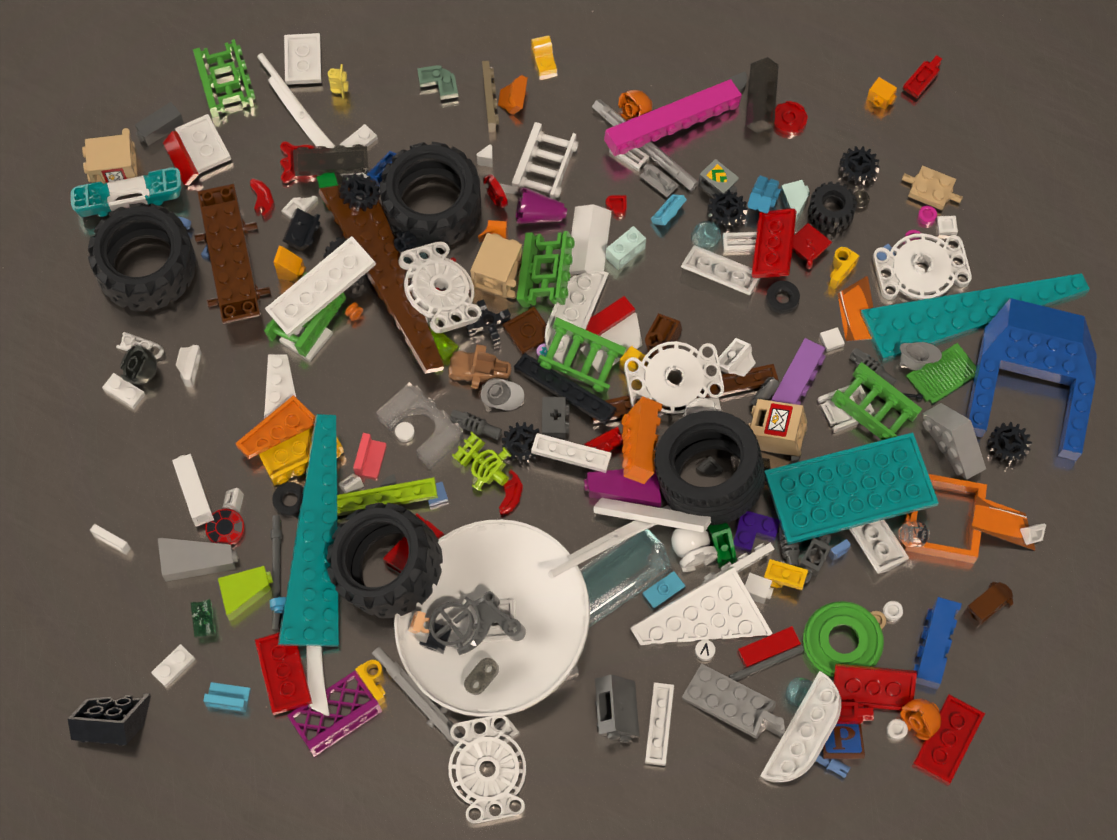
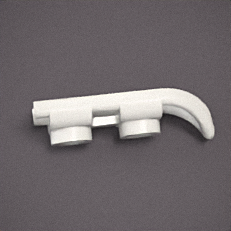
M123 332L121 344L116 346V348L128 351L132 346L136 345L151 350L153 346L160 349L159 353L155 355L156 359L160 358L164 352V348L161 345Z

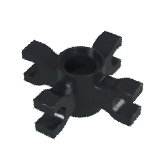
M484 299L477 301V305L482 313L479 321L466 325L469 336L483 331L490 335L493 345L500 344L497 325L511 320L509 309L495 314L492 311H488ZM486 321L493 322L492 324H485Z

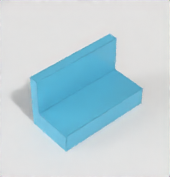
M211 682L209 693L204 695L203 702L206 707L246 712L251 688Z

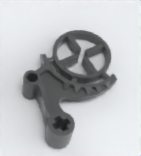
M491 591L486 592L482 598L475 601L466 596L464 598L466 600L464 605L458 602L444 603L436 608L430 618L429 625L432 636L444 646H458L457 652L459 655L476 648L485 639L493 623H498L505 634L513 641H520L526 635L525 627L517 619L510 618L497 608L500 600ZM470 604L476 611L477 624H474L473 615L468 609ZM460 607L464 611L455 617L453 622L458 624L466 616H469V628L466 634L463 636L459 629L453 625L452 629L460 639L454 642L442 641L439 638L448 632L451 627L445 625L435 633L434 625L437 616L441 613L446 621L451 623L452 620L444 609ZM473 629H476L472 639L463 646L462 644L470 638Z

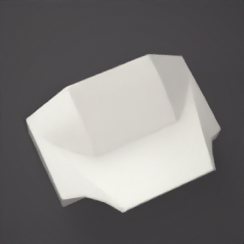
M737 338L718 357L721 371L743 377L756 364L752 356L751 344Z
M198 345L181 347L179 350L176 367L180 371V377L187 387H193L202 355Z

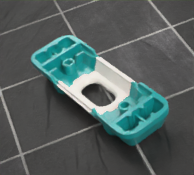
M174 167L148 172V175L105 184L100 181L76 186L70 193L72 209L81 217L96 214L104 217L109 212L120 207L130 208L129 204L145 203L159 206L163 201L177 199L180 196L182 186L180 171ZM135 193H141V194H142V196L132 197V198H127V199H122V200H117V201H116V199H117L118 197H120V196H125V195H130V194H135Z

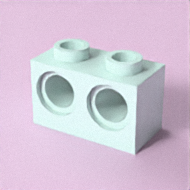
M634 226L631 227L606 248V259L617 270H620L645 249L646 238Z

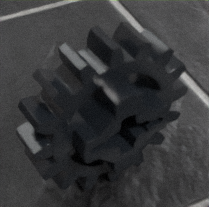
M855 146L854 151L849 148L847 153H843L840 159L839 170L843 171L842 176H848V182L854 180V184L861 181L863 185L865 180L870 183L872 177L876 178L880 167L878 166L879 159H876L877 154L871 155V149L865 151L864 146H862L861 150H858V147Z
M354 173L353 178L348 175L346 180L343 179L339 189L341 193L340 198L344 199L343 204H350V209L354 206L356 211H359V208L366 211L367 207L373 209V205H377L380 197V187L375 186V180L370 181V176L364 178V175L361 173L360 177H358Z
M730 190L726 194L720 193L718 195L715 193L713 199L710 198L707 207V211H709L708 217H712V223L718 222L717 227L724 225V228L727 229L728 225H730L733 229L735 223L740 226L741 220H745V214H747L748 210L746 208L747 202L743 201V196L737 197V192L731 194Z
M517 422L515 428L510 425V432L504 431L505 437L502 438V443L504 444L502 448L505 447L512 455L511 461L513 462L518 459L519 464H521L522 460L529 463V458L536 460V454L531 453L529 449L533 446L539 429L533 430V424L527 427L526 422H523L522 426Z
M1012 422L1008 426L1002 423L1000 428L996 426L994 432H991V439L988 444L992 445L990 451L996 452L995 458L1001 457L1000 462L1007 459L1008 464L1012 460L1018 463L1020 458L1024 460L1027 456L1026 454L1030 452L1031 449L1029 447L1032 442L1027 441L1030 438V434L1025 435L1026 428L1020 430V424L1014 427Z

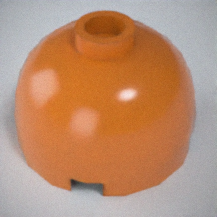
M630 90L622 93L619 97L618 106L622 108L623 114L621 116L626 121L652 111V101L643 91Z
M922 698L914 699L901 708L903 709L900 712L902 721L906 723L909 731L911 728L915 730L917 738L929 740L940 728L941 716L939 708L935 703Z

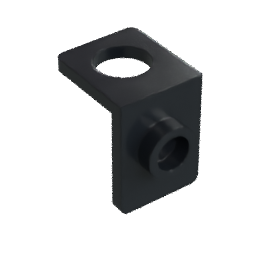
M435 623V633L442 629L444 625ZM452 629L439 639L448 642ZM431 631L427 642L420 641L419 643L425 649L444 654L446 646L440 644L432 636Z

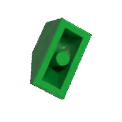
M727 523L709 525L706 530L709 534L710 546H714L718 553L716 558L718 567L720 568L729 562L731 564L736 563L737 557L729 525Z

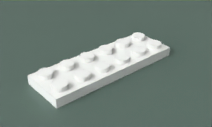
M351 236L268 305L265 310L290 337L373 268L376 263Z

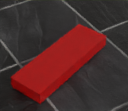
M172 131L163 144L175 168L179 169L183 184L190 185L199 173L178 132Z
M623 296L591 317L586 330L600 336L635 313V308Z
M793 626L739 648L738 653L747 668L801 645Z

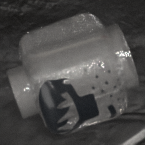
M921 521L905 522L899 529V539L906 547H922L930 538L929 529Z

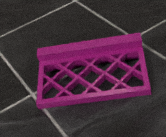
M353 671L325 690L327 703L338 705L336 714L325 716L321 712L312 711L311 706L306 705L297 708L287 715L314 757L382 712L379 703L372 696L356 671ZM355 678L358 682L356 690L346 689L347 683ZM334 691L341 692L339 701L329 700L331 693ZM345 693L355 694L353 703L343 702ZM359 695H366L370 699L365 704H357ZM341 707H352L350 714L347 716L340 715ZM300 714H307L305 724L297 723L294 718ZM311 715L321 716L319 726L309 724ZM324 718H335L333 725L324 727ZM307 729L317 730L316 736L308 740L306 737Z

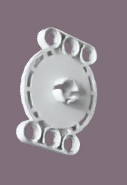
M924 233L912 234L899 240L892 247L891 251L880 247L875 250L873 255V263L881 294L887 300L895 299L899 291L908 297L919 300L936 298L945 294L952 287L953 283L960 288H964L969 285L972 279L963 242L956 235L949 236L946 242L933 235ZM913 238H921L919 240L910 241V239ZM955 241L958 247L951 248L948 242ZM905 242V244L900 249L897 248L900 244ZM879 252H883L886 254L887 259L881 261L877 259L876 255ZM958 257L962 259L963 264L956 265L953 259ZM916 264H926L928 267L927 271L925 272V269L919 267ZM888 270L891 276L885 278L881 275V271ZM958 275H965L967 277V281H959ZM893 287L895 289V293L888 294L886 293L885 288Z
M441 241L402 252L398 260L399 266L408 270L404 280V291L407 299L419 313L432 318L430 327L436 333H443L473 324L479 320L482 313L479 306L472 304L474 285L471 277L462 266L446 258L450 249L445 242ZM436 248H442L445 254L437 253ZM424 252L429 258L423 259L419 253ZM409 257L412 260V263H405L403 261V258ZM408 278H411V283L408 286ZM468 310L475 311L477 316L471 317L468 314ZM457 315L461 321L455 322L451 316ZM435 320H441L444 326L438 327L435 324Z
M677 341L666 342L651 349L642 362L635 357H631L624 364L632 408L635 405V401L644 396L661 403L662 406L670 408V410L662 409L661 412L682 414L685 409L674 411V408L687 407L696 397L705 398L706 394L710 398H718L724 392L717 350L710 343L703 344L698 351L686 343ZM674 345V348L662 349L664 346ZM678 345L684 346L690 349V351L688 352L686 350L679 349ZM704 347L712 349L713 354L711 357L707 358L702 354ZM658 349V353L652 359L648 358L652 352ZM630 361H635L638 364L637 371L632 372L628 369L627 365ZM708 366L716 368L714 376H709L706 373ZM676 371L680 374L681 381L679 384L675 385L667 380L669 372ZM633 380L641 382L642 387L640 390L636 391L631 387ZM716 384L720 387L718 395H713L710 392L711 385Z
M503 715L459 722L454 724L450 730L451 737L459 743L455 746L450 756L448 766L449 778L457 795L465 802L471 804L466 810V818L471 823H481L521 814L525 808L524 801L516 795L525 781L526 761L519 745L510 736L504 734L509 727V721ZM502 718L505 720L506 726L503 730H497L494 727L496 719ZM478 722L485 724L486 730L482 734H477L474 731V725ZM457 726H462L465 729L464 737L457 738L454 736V729ZM500 736L505 737L504 741H502V740H500V739H498V738H499ZM508 741L515 745L518 752H514L512 747L507 744ZM462 743L466 745L463 749L459 747ZM456 751H458L460 754L455 765L452 764ZM519 755L523 762V769H519L517 758ZM484 761H490L495 765V772L490 777L483 776L479 771V767ZM452 769H456L458 781L455 783L452 778ZM523 773L521 782L517 787L515 784L518 780V775ZM460 785L463 791L468 794L466 798L458 791L456 786ZM512 789H514L515 792L513 794H510L509 792ZM473 797L476 800L474 802H471L469 799ZM512 800L520 801L521 809L518 812L510 810L509 804ZM492 804H498L501 807V813L498 816L490 814L489 808ZM472 808L480 810L481 816L479 819L472 820L469 817V811Z

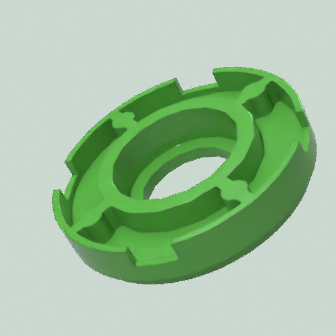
M839 601L826 604L811 615L803 632L802 645L805 657L811 667L817 673L820 671L833 680L835 664L875 667L882 655L884 638L878 621L867 609L855 603ZM839 625H846L854 629L859 638L858 647L846 654L835 651L829 643V634L833 628Z

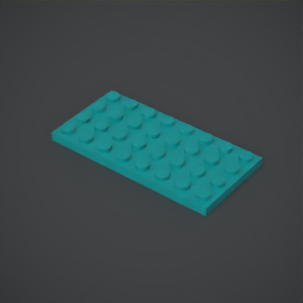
M914 433L765 470V478L787 545L938 506L939 504Z

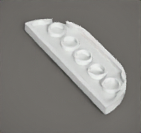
M590 270L570 278L567 286L568 298H566L565 305H561L559 302L555 304L546 325L545 345L547 351L556 334L555 329L552 328L556 317L586 330L608 278V272ZM569 335L562 337L553 357L554 361L561 364L564 363L572 345L573 337Z
M819 671L760 776L764 780L787 782L800 777L811 768L823 749L841 712L840 693L833 681L824 673Z

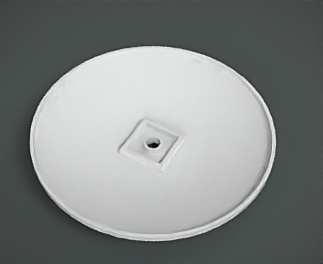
M503 519L485 520L464 525L438 539V544L442 549L443 563L440 564L442 573L437 586L435 584L432 585L433 593L422 605L418 602L414 611L403 616L395 614V640L400 659L406 672L418 688L430 699L451 711L467 716L490 717L506 716L525 710L545 699L564 682L575 667L584 649L590 624V602L582 572L577 565L552 579L549 578L548 571L569 561L566 557L570 553L552 536L526 523ZM491 591L500 600L497 608L510 618L517 619L525 627L526 635L520 641H513L505 634L500 625H491L485 639L476 648L459 655L457 652L458 646H446L444 654L425 649L419 643L420 641L426 643L429 633H422L420 631L415 634L408 630L416 611L426 613L425 618H431L436 608L444 603L458 602L464 605L466 602L464 598L466 596L475 601L482 598L486 592ZM470 604L468 609L473 615L474 624H477L476 611ZM460 607L444 609L452 622L448 623L440 613L435 623L444 626L449 625L451 629L455 625L464 636L469 628V616H466L458 624L453 622V619L462 613L464 609ZM424 622V628L430 630V623ZM453 629L448 642L460 639ZM473 629L470 638L462 644L463 646L472 639L476 629Z

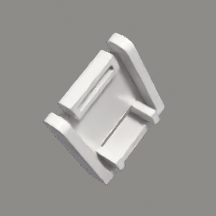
M848 385V386H846V387H843V388H841V389H838V390H840L842 393H844L845 390H846L850 385ZM861 385L850 396V399L854 402L853 396L859 394L861 400L866 397ZM836 391L820 396L817 399L819 404L826 402L821 404L820 407L829 425L834 426L832 428L833 433L859 424L857 420L844 410L836 407L831 401ZM870 403L865 411L874 417L876 413Z

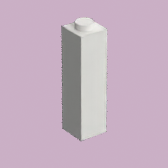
M191 454L181 455L177 459L172 460L195 526L213 521L214 518Z

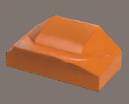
M521 75L513 80L511 84L502 88L499 94L498 106L506 109L512 115L523 109L528 77Z
M488 220L487 228L478 235L479 243L484 241L487 233L499 234L502 238L508 239L507 221Z

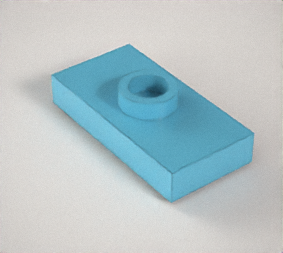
M672 194L651 218L653 224L666 225L686 202L685 196Z
M673 571L644 591L642 596L652 609L655 610L684 590L686 586Z

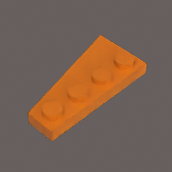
M293 395L235 443L236 447L250 459L314 427L315 415Z

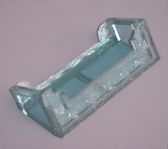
M648 529L620 542L618 545H614L580 569L589 595V627L673 570L664 545Z

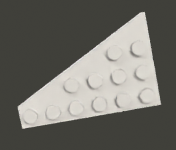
M733 566L630 626L640 645L720 638L731 639L761 635L770 636L773 634Z

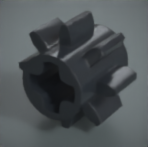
M409 230L396 234L398 238L394 239V246L401 254L417 246V239Z

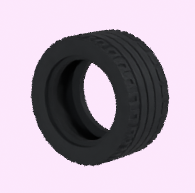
M715 410L692 413L671 425L658 442L654 465L664 499L672 510L697 516L711 517L710 525H720L744 515L756 504L755 502L758 501L759 496L762 494L761 490L764 488L765 470L758 439L753 430L750 429V426L745 424L740 418ZM705 450H725L734 454L740 460L738 469L733 476L716 486L699 487L689 484L680 477L685 463L695 454Z

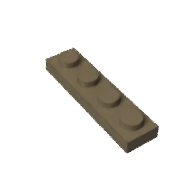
M482 61L489 132H496V125H499L498 114L494 113V109H497V98H493V94H496L495 83H491V78H494L493 67L490 68L489 61Z

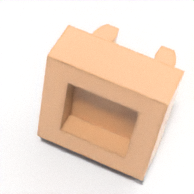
M414 612L408 631L415 634L420 631L422 633H429L430 630L425 629L423 624L424 622L430 623V618H425L426 613Z

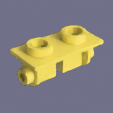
M341 64L340 69L332 68L328 71L331 92L342 94V99H344L345 92H348L349 83L346 81L347 72L344 71L343 64Z

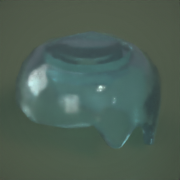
M710 221L700 222L691 233V241L694 245L707 249L716 246L721 239L720 228Z
M802 677L793 679L786 688L788 703L799 708L813 682Z

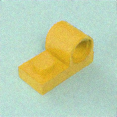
M550 36L531 39V48L539 76L557 73Z
M840 247L835 251L832 263L835 269L830 275V287L836 289L857 265L859 259L857 253L846 247Z
M770 559L764 578L772 580L771 587L782 588L785 585L803 590L808 570Z
M369 660L355 668L372 696L381 705L385 702L383 695L386 693L380 684H376L383 678V669L377 660ZM371 668L378 669V673L375 675H369L368 671Z

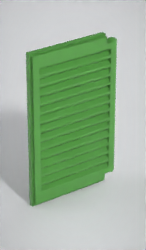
M958 343L941 353L942 357L938 362L928 363L922 369L913 370L906 375L917 391L923 395L926 402L936 403L975 377L976 365Z

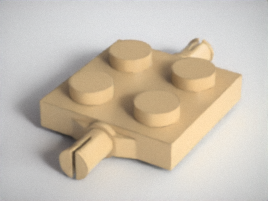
M923 165L919 174L915 177L905 173L902 181L912 184L908 197L937 209L943 210L949 200L959 204L963 196L953 193V186L956 182L955 178Z

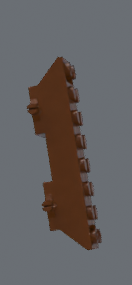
M234 184L197 191L205 233L195 234L196 242L207 240L218 297L207 299L208 307L219 305L223 324L260 316V296L271 294L269 286L258 289L253 275L246 237L247 231L258 229L257 222L245 224Z

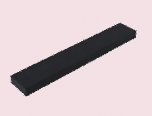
M526 353L514 365L515 371L558 397H566L565 401L604 425H607L617 412L616 407L553 369L548 370L541 367L540 363L537 362L538 360Z

